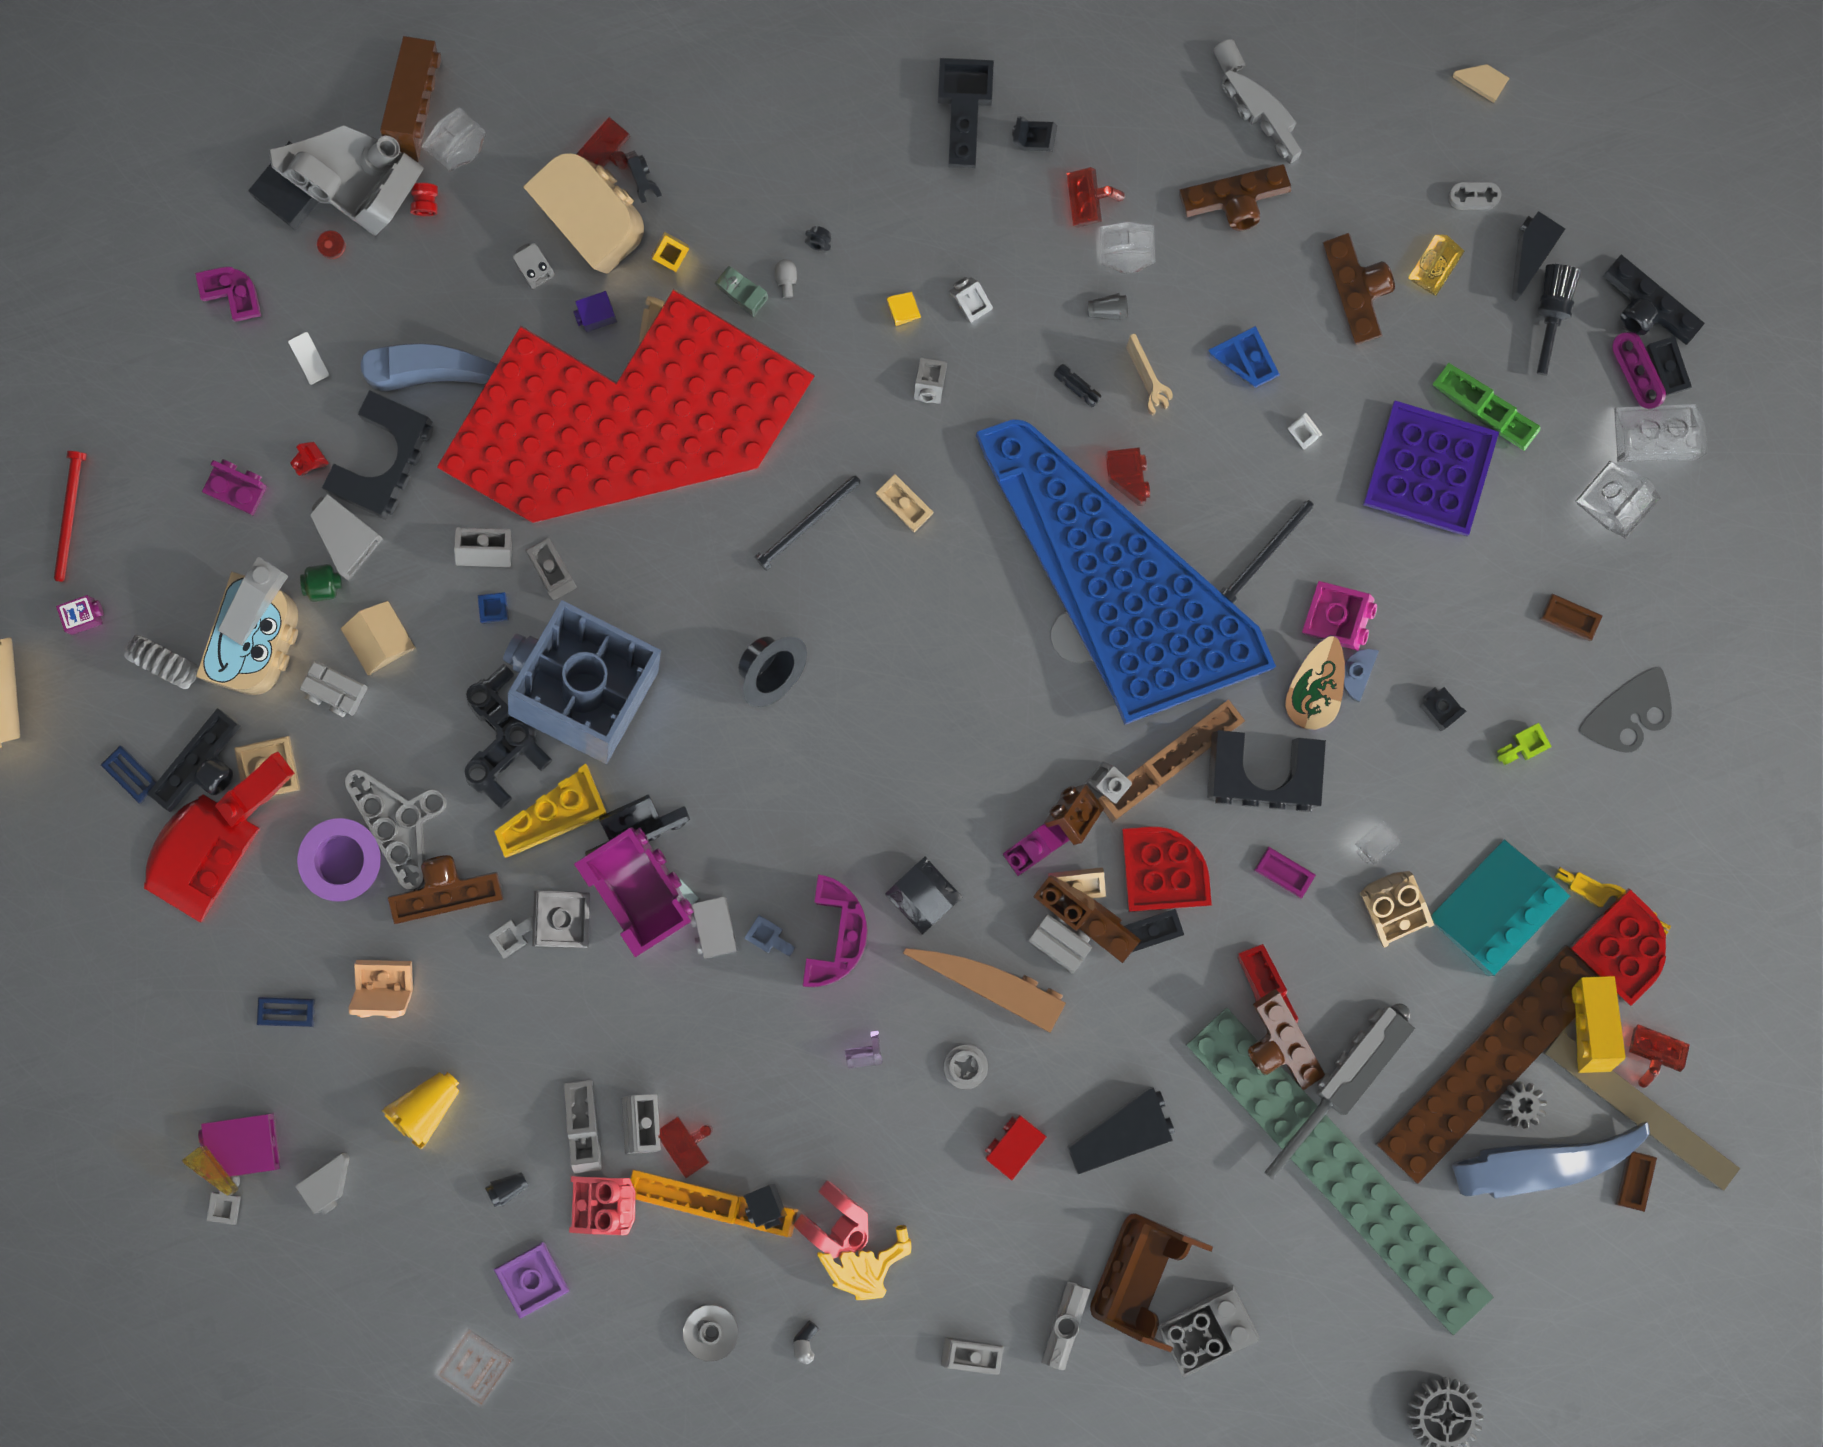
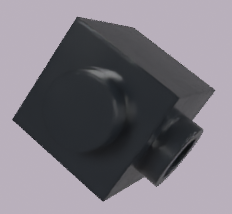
M775 1184L767 1185L744 1195L748 1205L745 1208L746 1215L750 1223H755L756 1227L764 1225L766 1230L782 1224L780 1218L787 1216Z

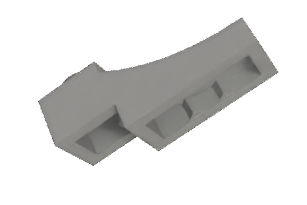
M588 1080L565 1083L567 1135L573 1172L575 1174L602 1170L593 1082Z

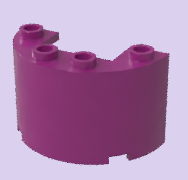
M631 827L574 863L587 885L589 887L595 886L622 927L621 937L634 957H637L692 921L691 914L694 913V909L686 898L684 899L679 889L682 885L679 877L674 871L670 873L665 866L667 860L659 848L656 850L652 848L641 828L636 830Z
M819 874L814 903L816 905L842 908L835 962L806 958L803 987L827 986L844 978L860 961L867 942V921L856 896L839 881Z

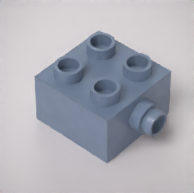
M561 600L539 640L532 636L526 639L525 636L515 634L504 653L503 661L513 665V670L519 673L508 692V715L608 764L659 672L661 650Z

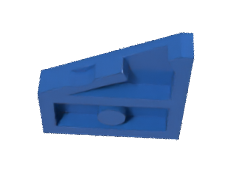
M1256 326L1209 349L1210 354L1255 388L1280 376Z

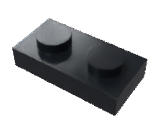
M1675 336L1650 343L1646 346L1650 359L1665 388L1666 396L1688 390L1692 387Z
M1176 909L1124 926L1141 940L1132 952L1184 935Z

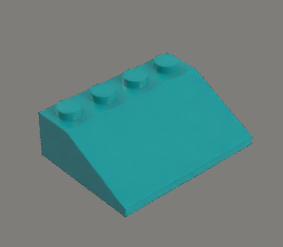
M1504 839L1431 914L1433 923L1487 976H1495L1569 899L1570 895L1547 873Z

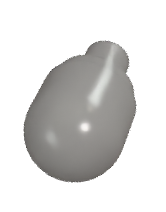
M787 259L779 261L775 266V281L777 286L782 287V298L793 297L792 286L796 285L797 281L796 266Z

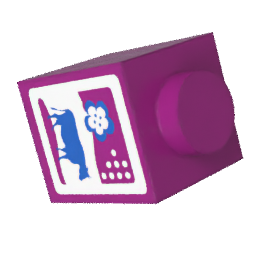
M88 595L56 606L64 632L74 635L103 624L101 616L104 615L100 602L98 600L95 601L94 598Z

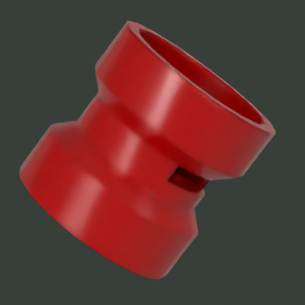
M415 183L411 189V195L413 196V202L410 204L411 214L417 216L437 215L438 205L435 203V198L438 196V186L430 183Z

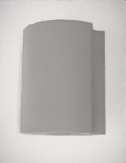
M1234 39L1226 40L1213 48V52L1224 74L1229 70L1237 72L1246 65Z

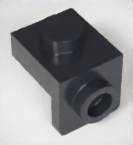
M1018 116L1012 131L1013 142L1024 151H1053L1058 125L1054 122L1028 121L1026 118Z

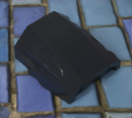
M926 856L885 893L922 935L963 898Z

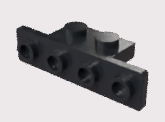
M649 794L599 817V821L609 841L632 827L636 830L641 828L650 842L660 837L663 832L670 829H680L690 820L685 806L660 817ZM607 842L587 850L585 855L587 856Z

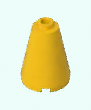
M439 1072L385 1106L381 1111L404 1136L413 1139L411 1143L422 1150L459 1093L456 1087L459 1082L450 1073L447 1072L443 1075Z

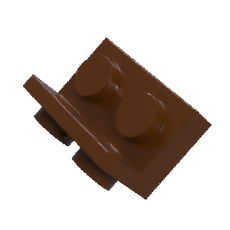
M1087 784L1077 787L1070 786L1061 793L1060 800L1050 809V814L1044 823L1047 827L1059 824L1072 844L1077 845L1083 842L1104 808Z

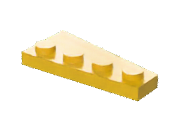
M586 763L575 774L558 783V786L548 794L538 798L532 806L525 811L522 810L494 831L505 858L607 814Z

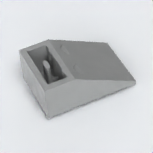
M1234 1285L1207 1297L1158 1326L1165 1343L1173 1347L1170 1353L1183 1378L1259 1341V1335Z

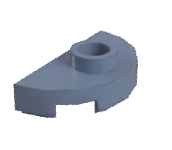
M1365 649L1357 651L1345 662L1344 688L1348 695L1357 702H1360L1379 650Z

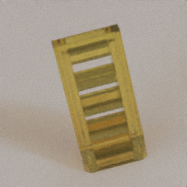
M207 1146L198 1147L182 1160L186 1166L227 1196L238 1191L237 1185Z

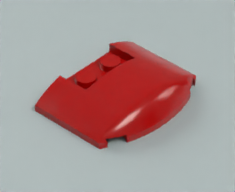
M204 794L199 796V799L184 805L165 824L150 851L146 865V882H144V889L202 923L260 830L259 827L247 820L231 827L215 807L217 802Z

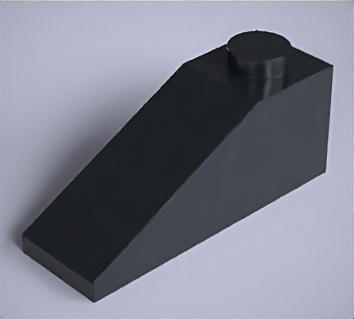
M1540 211L1533 218L1528 216L1519 229L1523 233L1518 239L1512 289V299L1515 301L1522 295L1565 231L1564 227Z

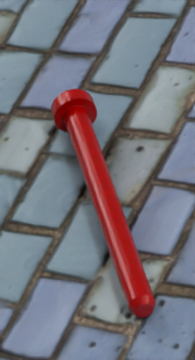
M67 451L66 458L70 459L54 572L56 582H63L66 576L81 462L86 461L87 457L86 453Z

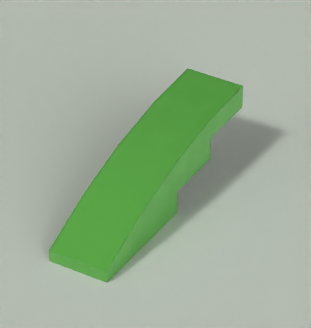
M1450 363L1447 364L1433 383L1436 389L1490 429L1498 431L1500 436L1524 451L1541 430L1540 425L1518 413L1515 406L1495 395L1493 389Z

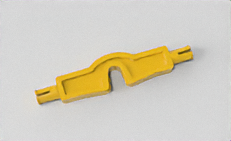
M1562 867L1558 868L1557 872L1559 873H1555L1554 876L1568 883L1569 890L1582 896L1599 908L1604 907L1611 896H1614L1617 900L1626 891L1614 884H1601L1580 872L1572 874ZM1660 921L1664 928L1665 935H1667V933L1669 932L1667 930H1670L1671 925H1668Z

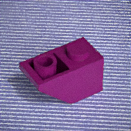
M1043 824L1004 852L1003 856L1017 876H1019L1068 842L1069 838L1059 824L1051 827Z

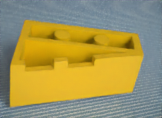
M1615 976L1582 977L1572 989V998L1576 1009L1578 1073L1611 1072L1626 1058Z

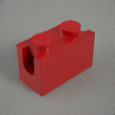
M1021 1115L1017 1119L1012 1116L1002 1128L1005 1134L998 1141L994 1138L985 1149V1152L988 1153L985 1159L1010 1180L1015 1178L1047 1138Z

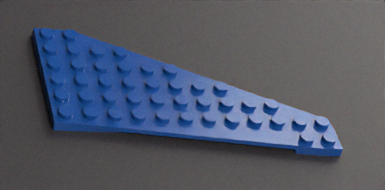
M1015 419L976 433L977 440L991 471L1110 691L1124 725L1268 672L1276 667L1262 632L1256 623L1033 425L1026 421Z

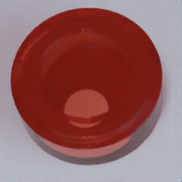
M329 230L319 236L317 248L325 258L336 259L344 253L346 243L338 232Z

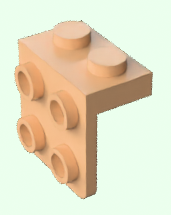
M356 960L354 964L356 990L348 1007L349 1014L357 1015L358 1017L384 1015L387 1018H396L404 1015L413 992L412 961Z

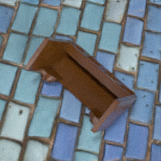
M1130 1214L1123 1222L1091 1301V1315L1095 1319L1142 1343L1171 1352L1172 1346L1155 1338L1159 1326V1318L1156 1313L1149 1310V1306L1169 1258L1177 1261L1184 1259L1192 1245L1212 1252L1213 1246L1139 1214Z

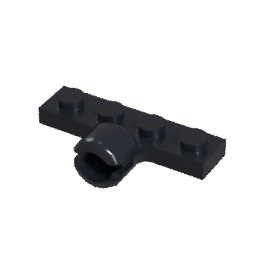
M1622 254L1603 275L1606 280L1630 300V304L1620 315L1621 324L1628 332H1633L1638 336L1645 335L1655 323H1659L1687 345L1705 324Z
M217 708L147 794L164 809L172 812L195 784L210 795L222 793L231 783L233 771L219 759V754L241 726Z

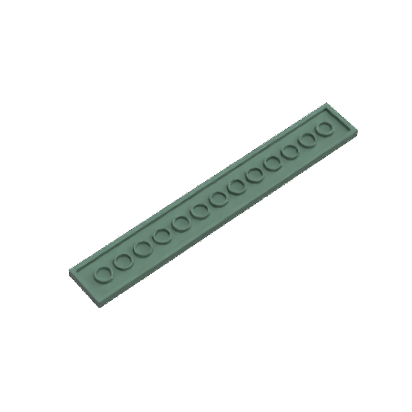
M1225 1008L1186 1046L1283 1150L1318 1106L1281 1066L1268 1075L1262 1074L1256 1068L1249 1057L1248 1049L1258 1040L1228 1008ZM1325 1115L1290 1159L1454 1336L1494 1297L1328 1116Z

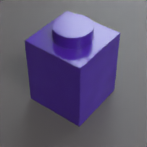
M606 291L575 301L578 308L573 311L578 326L584 325L586 332L617 322Z

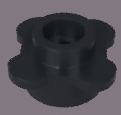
M814 226L806 231L805 235L807 238L805 243L818 251L830 250L831 233L827 229Z

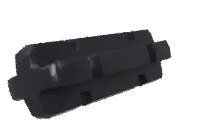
M1061 364L1055 370L1054 376L1059 381H1064L1065 386L1077 396L1085 398V402L1089 406L1094 407L1100 401L1101 394L1095 389L1091 390V386L1076 373L1072 374L1071 369L1065 364Z

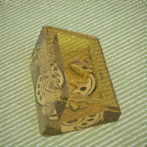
M1436 235L1410 274L1409 279L1424 290L1437 296L1465 251L1448 235Z

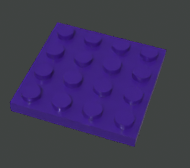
M1394 401L1363 505L1468 536L1499 432Z

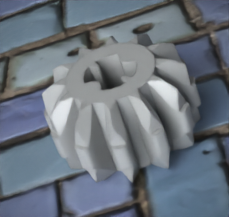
M1521 1081L1517 1082L1516 1089L1511 1085L1507 1086V1091L1510 1095H1500V1098L1506 1101V1105L1498 1106L1499 1110L1508 1111L1502 1117L1503 1120L1508 1121L1512 1119L1511 1126L1515 1128L1521 1122L1523 1129H1529V1120L1532 1124L1538 1125L1539 1120L1536 1115L1543 1117L1546 1115V1112L1539 1110L1540 1106L1547 1105L1546 1100H1538L1542 1096L1543 1091L1536 1090L1533 1092V1083H1528L1525 1087ZM1519 1100L1528 1102L1525 1104L1526 1111L1518 1110L1521 1105Z

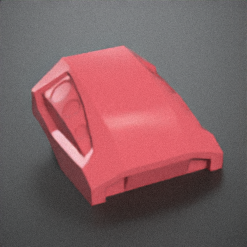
M571 1176L573 1199L572 1227H569V1233L628 1235L635 1220L636 1194L630 1178Z

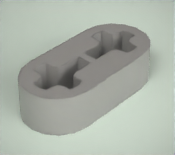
M1461 182L1453 186L1449 192L1448 201L1452 207L1459 210H1489L1498 204L1502 194L1500 188L1494 183ZM1459 190H1463V195H1472V197H1466L1463 202H1460V198L1455 197V195H1457ZM1486 190H1489L1490 195L1495 197L1490 202H1487L1486 197H1477V195H1484Z

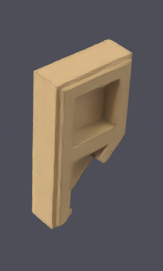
M1488 64L1457 70L1452 78L1493 103L1510 79Z

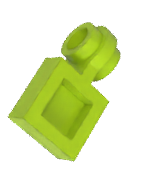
M1536 723L1513 735L1512 737L1517 746L1513 747L1510 743L1498 749L1497 753L1499 756H1497V759L1506 765L1518 759L1517 753L1521 752L1524 759L1528 760L1552 746L1540 724Z

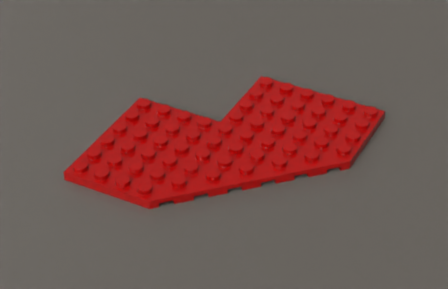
M675 289L671 291L617 382L520 326L438 463L437 468L532 523L741 473L759 467L815 375Z

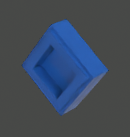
M505 592L478 595L481 623L509 620Z

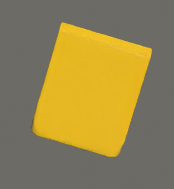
M912 292L886 298L895 327L921 318Z

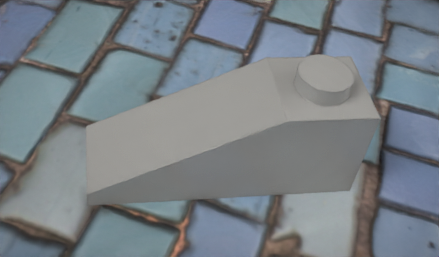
M258 557L242 580L218 631L243 646L288 576Z

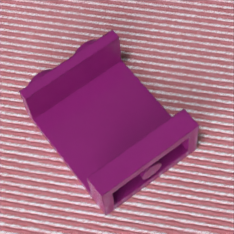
M274 1113L201 1124L202 1129L198 1132L200 1146H204L205 1157L202 1158V1170L204 1174H207L208 1180L280 1169Z

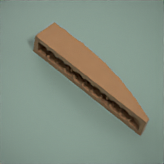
M906 948L903 953L1051 1033L1066 1004L1061 1001L1063 995L1050 988L1046 992L1037 988L1036 986L1039 982L1026 975H1023L1022 979L987 964L934 951Z

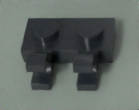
M635 150L626 153L625 157L636 182L637 194L641 203L647 202L644 195L647 189H652L656 197L662 196L656 183L646 178V174H649L650 171L643 155L638 156Z

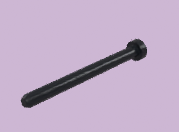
M856 475L849 478L763 555L760 552L755 555L754 558L766 571L772 567L770 562L860 484V479Z
M1310 500L1305 501L1228 589L1225 587L1221 589L1220 592L1227 599L1235 604L1238 600L1236 595L1311 512L1314 504Z

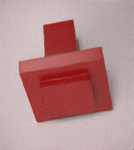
M315 442L297 445L296 448L299 452L290 462L299 476L305 475L315 468L326 467L329 464Z

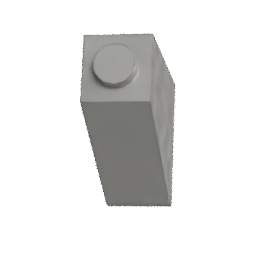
M327 494L324 498L320 497L312 507L313 512L310 516L338 573L349 581L383 538Z

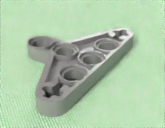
M362 770L351 771L345 778L346 789L376 839L402 887L408 890L419 889L424 884L421 865L425 861L423 823L444 811L446 807L445 796L436 790H428L408 801ZM354 777L364 778L365 781L362 782L364 790L368 792L372 788L374 793L366 794L359 800L357 796L363 794L358 787H352V784L355 782ZM430 795H437L440 798L441 804L436 810H429L426 807V799ZM371 798L376 799L379 803V809L374 814H368L364 808L365 802ZM408 808L414 809L417 814L416 820L411 824H406L402 820V813ZM384 822L390 823L393 828L391 835L387 838H382L378 834V827ZM396 846H402L406 851L405 858L400 862L394 861L391 857V851ZM410 859H412L414 865H408V868L412 873H418L419 875L416 877L417 883L415 885L411 882L406 883L405 879L408 878V874L405 869H401L400 872L398 870V867L406 865Z

